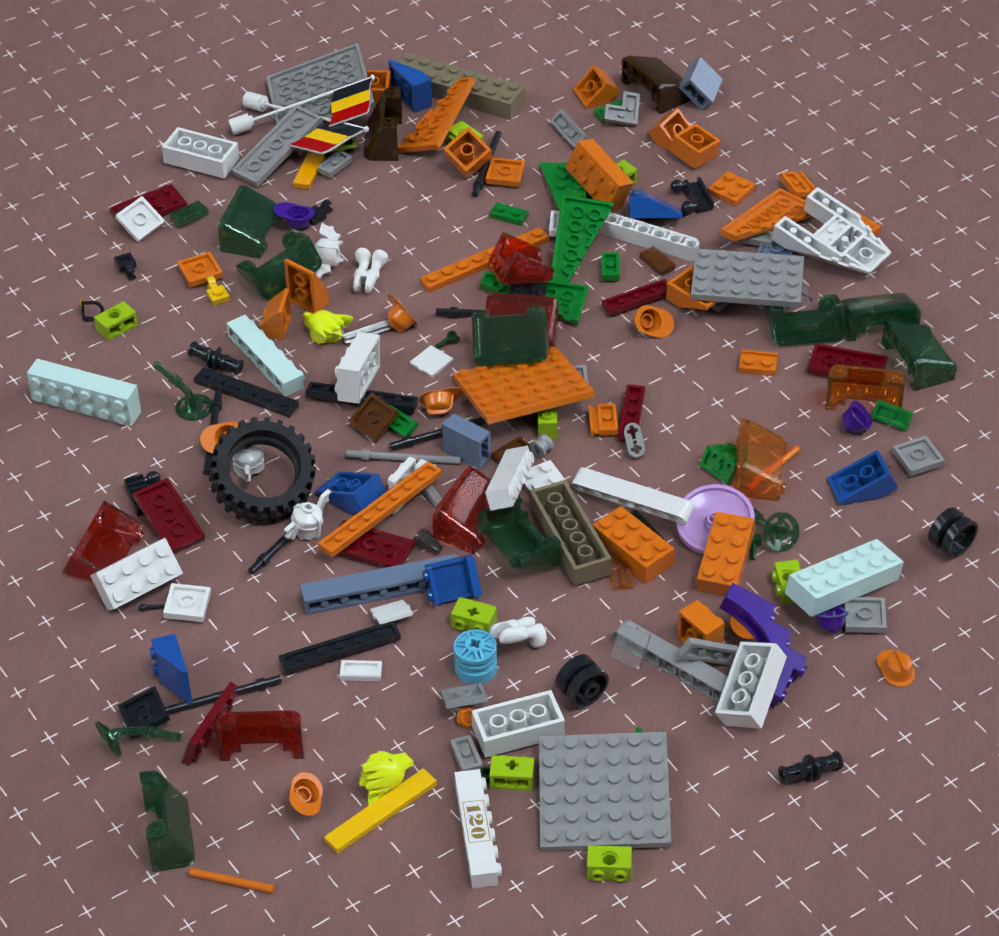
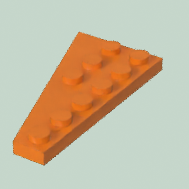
M473 77L459 78L447 90L448 95L436 102L437 107L434 110L430 109L414 126V132L404 137L405 141L401 146L398 144L399 153L440 149L475 84Z
M779 188L721 228L720 235L735 242L773 230L774 225L784 216L794 222L813 216L804 211L806 200Z

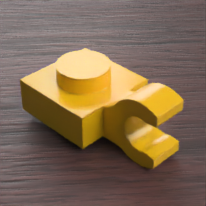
M213 276L207 277L208 290H206V293L212 305L216 306L230 301V295L223 285L217 286Z

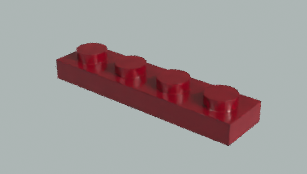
M662 279L604 299L601 306L609 316H613L666 297L667 280Z
M627 384L618 432L619 442H626L624 428L627 424L636 423L640 426L646 386ZM631 428L627 434H631L632 439H636L635 433L638 431Z

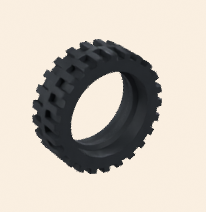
M252 417L249 423L242 420L239 421L237 428L233 425L229 427L227 434H222L218 444L215 445L210 464L209 481H212V493H217L216 501L219 504L222 502L225 504L224 510L227 513L233 511L236 513V519L247 518L250 524H253L254 520L261 521V525H267L269 520H273L274 524L280 523L283 516L289 519L293 513V507L297 503L300 504L307 501L316 473V467L314 466L315 455L310 454L312 449L310 443H304L305 436L302 433L297 435L294 432L295 427L292 425L288 428L283 426L284 421L278 419L277 423L271 422V417H265L264 421H258L257 417ZM261 444L282 451L291 460L295 468V478L292 486L287 492L270 498L256 497L244 492L233 482L230 476V462L238 450L246 446Z

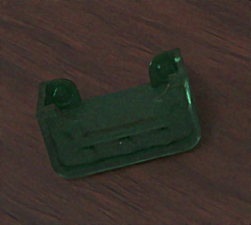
M240 185L219 222L220 251L260 259L263 253L267 251L268 243L265 242V236L274 220L279 223L284 219L273 211L274 206L278 203L249 186Z
M292 229L283 236L282 243L285 248L283 252L258 268L250 260L242 261L235 267L239 274L262 298L270 300L287 288L284 266L286 258L313 272L320 269L322 260L308 235Z
M906 293L847 298L838 304L837 314L847 342L856 341L858 333H866V327L900 323L901 329L906 327L910 335L919 334L921 310L918 304Z
M836 294L821 297L818 303V310L783 313V307L765 305L772 338L779 346L840 341L845 336V305Z
M538 305L530 306L525 314L490 316L489 312H485L483 309L472 313L473 353L476 366L537 363L547 359L551 344L545 307Z
M894 319L884 322L881 345L885 350L895 348L908 366L907 374H912L914 382H911L910 386L914 391L955 380L957 365L951 360L932 334L930 327L922 323Z
M519 495L511 507L490 510L489 507L478 512L477 527L479 531L484 533L499 549L513 569L518 571L550 569L561 564V541L556 536L545 538L528 520V512H523L520 504L523 503V500Z
M139 772L146 813L153 811L157 815V820L163 819L162 821L151 823L146 828L152 871H166L192 865L195 861V852L187 798L159 772Z

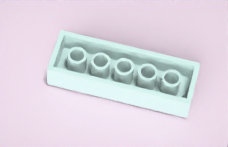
M36 359L27 371L31 399L34 401L130 427L141 413L138 388L135 384L41 359Z
M875 539L790 574L785 594L812 617L899 580L904 561L882 542Z

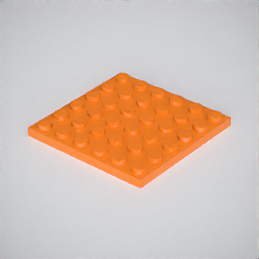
M549 347L544 351H533L528 353V355L513 356L508 360H497L492 364L478 365L476 368L462 369L453 373L456 384L463 390V393L488 425L595 397L594 389L557 347Z

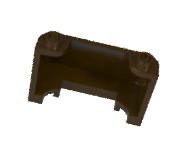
M629 55L622 58L621 82L628 85L637 81L651 92V100L656 101L658 107L655 110L659 114L691 101L679 88L683 78L657 57Z
M391 86L386 88L369 116L365 157L370 161H398L397 123L402 124L401 87Z

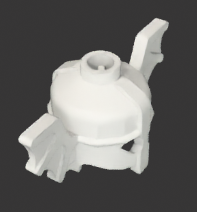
M324 223L321 224L319 232L320 235L327 239H319L310 248V256H314L315 262L319 266L311 267L309 270L313 271L319 279L326 273L331 274L330 268L338 266L339 263L343 264L344 260L341 258L339 245L343 244V241L338 240L341 238V235L334 231V226H327Z
M258 445L246 446L238 450L232 457L234 472H236L238 477H242L247 482H251L253 474L260 473L262 470L265 471L264 451Z
M327 489L320 496L317 505L305 502L297 503L293 507L292 522L284 529L287 539L294 540L296 535L300 540L318 539L321 536L323 508L329 502V494L332 491Z

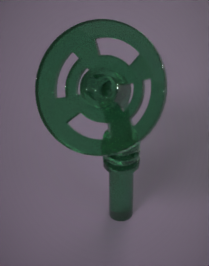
M154 362L152 367L168 378V382H171L172 385L178 387L185 394L184 397L179 399L175 407L176 413L180 418L188 421H197L206 418L212 412V401L209 397L203 394H194L183 382V378H180L175 372L172 373L160 362ZM184 400H186L184 403L185 406L180 408L181 403ZM203 403H208L207 408L203 411L201 409Z
M756 508L753 509L755 524L763 526V538L769 548L782 552L789 550L795 545L799 537V526L792 515L785 512H777L766 520L763 518V514L757 511ZM778 517V522H775L773 524L770 523L773 519ZM785 518L791 523L792 529H790L789 524L786 521H784ZM767 534L769 535V538L773 542H775L774 545L769 541ZM787 535L791 536L789 542L782 546L781 541L786 539Z
M99 721L95 722L101 737L117 757L122 755L118 741L122 735H143L144 737L148 735V738L153 737V739H156L158 737L179 742L181 739V733L161 730L157 726L153 728L152 725L149 727L147 724L145 726L114 727L110 729Z

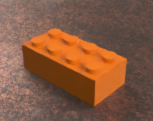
M593 138L578 141L565 166L594 200L614 203L611 211L622 208L634 184Z
M622 506L592 524L609 555L644 584L674 565L675 548Z
M716 511L697 576L698 591L725 596L732 583L740 586L755 532V519Z

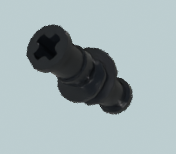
M193 341L189 346L188 356H194L207 362L206 366L208 368L217 370L220 367L234 372L235 375H239L243 369L244 360H237L227 354H222L221 347L214 351L209 347L199 345L196 341Z
M838 751L832 752L831 755L816 758L807 754L803 757L802 762L788 767L780 766L778 768L779 779L784 785L789 784L790 781L804 778L809 783L813 780V777L815 780H820L822 773L832 769H842L844 765L843 759Z

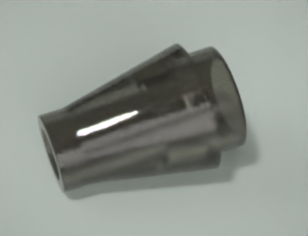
M422 528L414 536L413 540H415L416 546L435 555H438L443 549V546L429 530Z

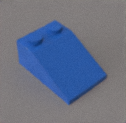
M389 60L391 86L401 87V99L414 113L431 107L433 98L431 78L423 71Z
M633 189V192H629L630 218H683L680 208L647 192H643L642 189Z
M879 450L827 477L840 505L882 498L898 489L894 477Z
M343 471L336 473L315 491V494L320 497L329 489L332 491L329 494V502L353 514L359 513L386 493L379 474Z
M176 634L151 639L152 648H149L151 660H155V663L152 664L154 676L158 675L160 683L188 704L193 703L188 673Z

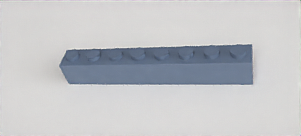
M456 554L300 584L301 599L305 613L310 615L425 592L429 590L428 582L425 583L422 571H425L424 565L456 558L457 556Z

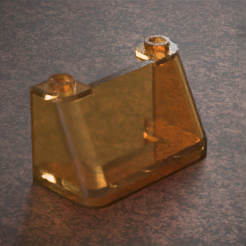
M834 365L829 370L825 410L835 411L837 404L845 405V399L875 402L880 399L902 408L905 375L898 370Z
M741 418L736 440L738 451L733 488L743 493L746 497L779 501L780 494H784L785 482H782L783 454L787 451V442H784V437L754 421Z

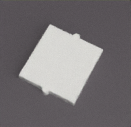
M430 345L411 360L409 364L418 369L419 372H423L433 378L452 363L453 358L445 354L444 351H440Z
M404 600L370 609L373 619H376L380 625L413 615L410 605H407Z

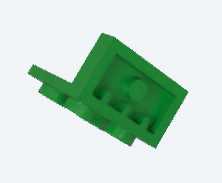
M727 442L726 444L716 443L714 445H707L699 466L726 484H731L739 467L753 466L756 461L751 458L750 454L736 449V445Z

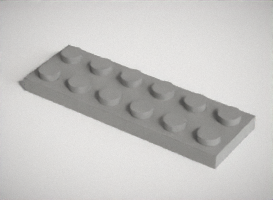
M295 105L231 169L232 174L258 187L296 149L289 146V144L314 131L323 122L322 117Z

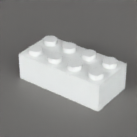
M179 127L176 128L162 146L164 163L223 179L240 159L237 142Z
M358 332L355 339H352L350 347L346 349V354L344 357H341L339 366L335 368V377H337L335 393H337L338 401L360 403L380 368V335Z
M163 538L90 575L107 610L110 611L183 574L166 538Z
M740 642L715 714L725 726L762 729L787 658L776 643Z
M552 690L472 710V728L485 758L539 744V736L565 735V720Z

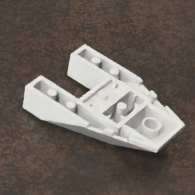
M818 187L807 196L804 207L805 212L824 224L818 231L812 234L786 216L774 225L772 240L785 249L840 268L870 274L891 255V251L879 237H875L871 232L870 226L864 224L858 213Z

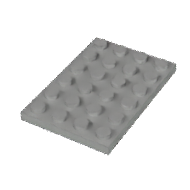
M696 249L691 300L800 308L804 257Z

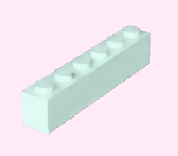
M243 315L227 322L228 337L283 396H289L304 388L303 380L305 378L302 371L298 370L293 362L285 357L283 351L279 350L274 342L266 337L264 331L260 330L253 320Z

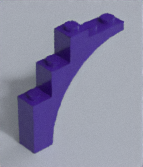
M732 583L719 608L739 621L758 643H776L787 656L770 703V707L774 708L778 702H783L787 694L784 691L785 687L788 688L791 682L794 683L798 676L802 677L805 673L807 666L804 664L807 657L789 648L791 640L788 638L791 631L773 622L776 616L773 613L776 605Z

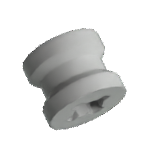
M546 434L539 435L537 440H533L530 443L532 453L539 458H543L546 452H550L554 448L553 441Z

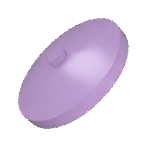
M705 485L691 491L684 497V499L692 502L695 508L687 524L676 522V527L681 540L693 551L704 555L716 511L755 519V515L750 501L740 491L726 485Z

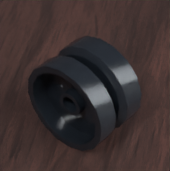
M951 507L943 511L936 518L929 530L928 540L936 548L941 549L948 557L954 559L965 553L971 546L978 533V524L971 518L965 517L964 513L957 508Z
M581 654L573 657L562 666L557 674L555 684L574 706L584 708L596 702L603 695L609 683V676L588 655Z

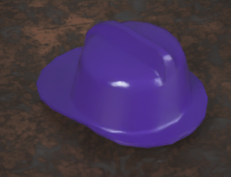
M288 202L278 203L273 208L274 213L279 217L285 218L289 227L294 229H308L310 218L315 214L314 209L311 207Z
M853 401L842 415L845 423L844 431L849 429L854 434H858L864 430H869L872 425L869 412L858 401Z
M838 605L815 616L820 628L837 634L838 629L844 626L845 617L849 612L841 605Z

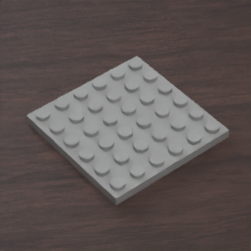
M356 43L269 75L266 79L272 104L286 107L368 78L360 46ZM370 88V103H371L370 109L376 107L371 88ZM333 94L299 106L319 116L331 119ZM282 111L274 114L276 123H278L288 113V111ZM323 120V122H322L317 128H319V127H321V126H323V125H325V124H327V123H329V122Z
M666 732L539 736L541 852L588 850V845L629 846L632 848L672 847Z

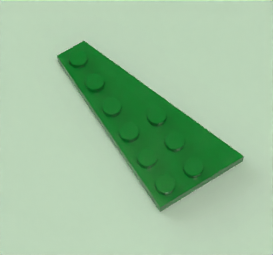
M540 162V170L543 172L544 180L546 179L547 187L559 213L562 194L581 198L587 197V191L565 168L566 162Z
M562 194L550 275L551 281L570 283L613 209L614 203Z
M484 271L480 288L504 298H508L512 282L547 286V294L542 312L578 326L589 293V286Z

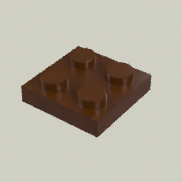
M371 392L348 422L377 443L400 413Z

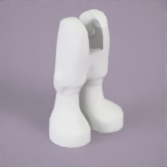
M358 248L355 252V259L359 267L354 273L353 291L359 292L361 285L365 284V293L369 294L379 278V270L387 263L388 254L383 250L374 251L371 269L367 271L371 263V254L366 248Z
M522 617L518 620L511 619L499 622L490 629V634L494 638H499L502 644L522 642L529 638V644L532 647L540 648L544 646L547 639L544 626L540 623L535 624L533 617Z

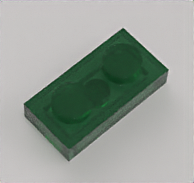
M198 200L170 213V220L181 228L208 215V208Z

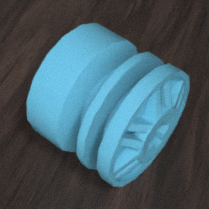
M473 629L457 636L454 641V667L457 677L468 684H483L493 679L497 673V643L494 637L486 631Z

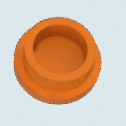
M462 707L459 709L456 719L460 726L465 728L472 727L473 708Z

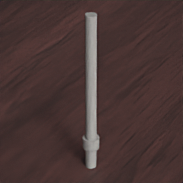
M362 449V451L347 450L346 452L347 458H361L363 461H369L370 459L406 461L409 457L416 459V462L423 459L430 463L459 465L461 463V457L371 452L370 449Z

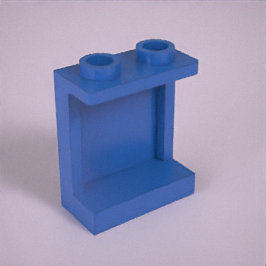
M471 554L424 565L425 571H422L425 583L428 582L429 590L426 591L427 598L434 606H438L439 603L456 600L459 597L482 596L475 558Z

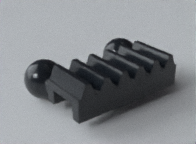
M697 177V182L689 183L688 180H684V182L673 180L671 182L670 189L672 192L680 193L684 189L687 196H689V200H691L682 203L681 210L683 213L692 214L694 210H696V213L713 210L714 201L701 177Z
M156 471L148 472L146 477L140 474L124 479L126 491L137 517L141 516L142 510L134 500L133 493L148 487L147 484L152 485L159 482L161 477Z

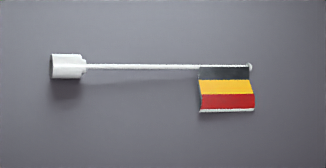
M371 75V77L255 118L252 115L248 116V113L229 119L231 129L234 135L253 129L254 121L333 94L331 101L332 117L329 127L366 115L371 105L370 88L372 80H375V76Z
M246 92L242 100L245 108L264 112L268 107L283 108L282 106L269 104L267 96L253 92ZM322 117V120L329 123L290 143L289 146L318 154H325L362 132L367 133L369 127L346 122L329 127L331 119Z

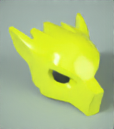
M319 310L313 314L306 311L303 314L304 325L310 330L311 339L319 345L323 343H336L343 336L341 330L345 326H349L353 320L352 316L334 314L326 310Z
M378 751V753L369 755L367 762L362 764L359 785L365 786L369 792L368 805L384 796L403 781L406 769L414 765L413 760L406 753L391 754L385 751Z

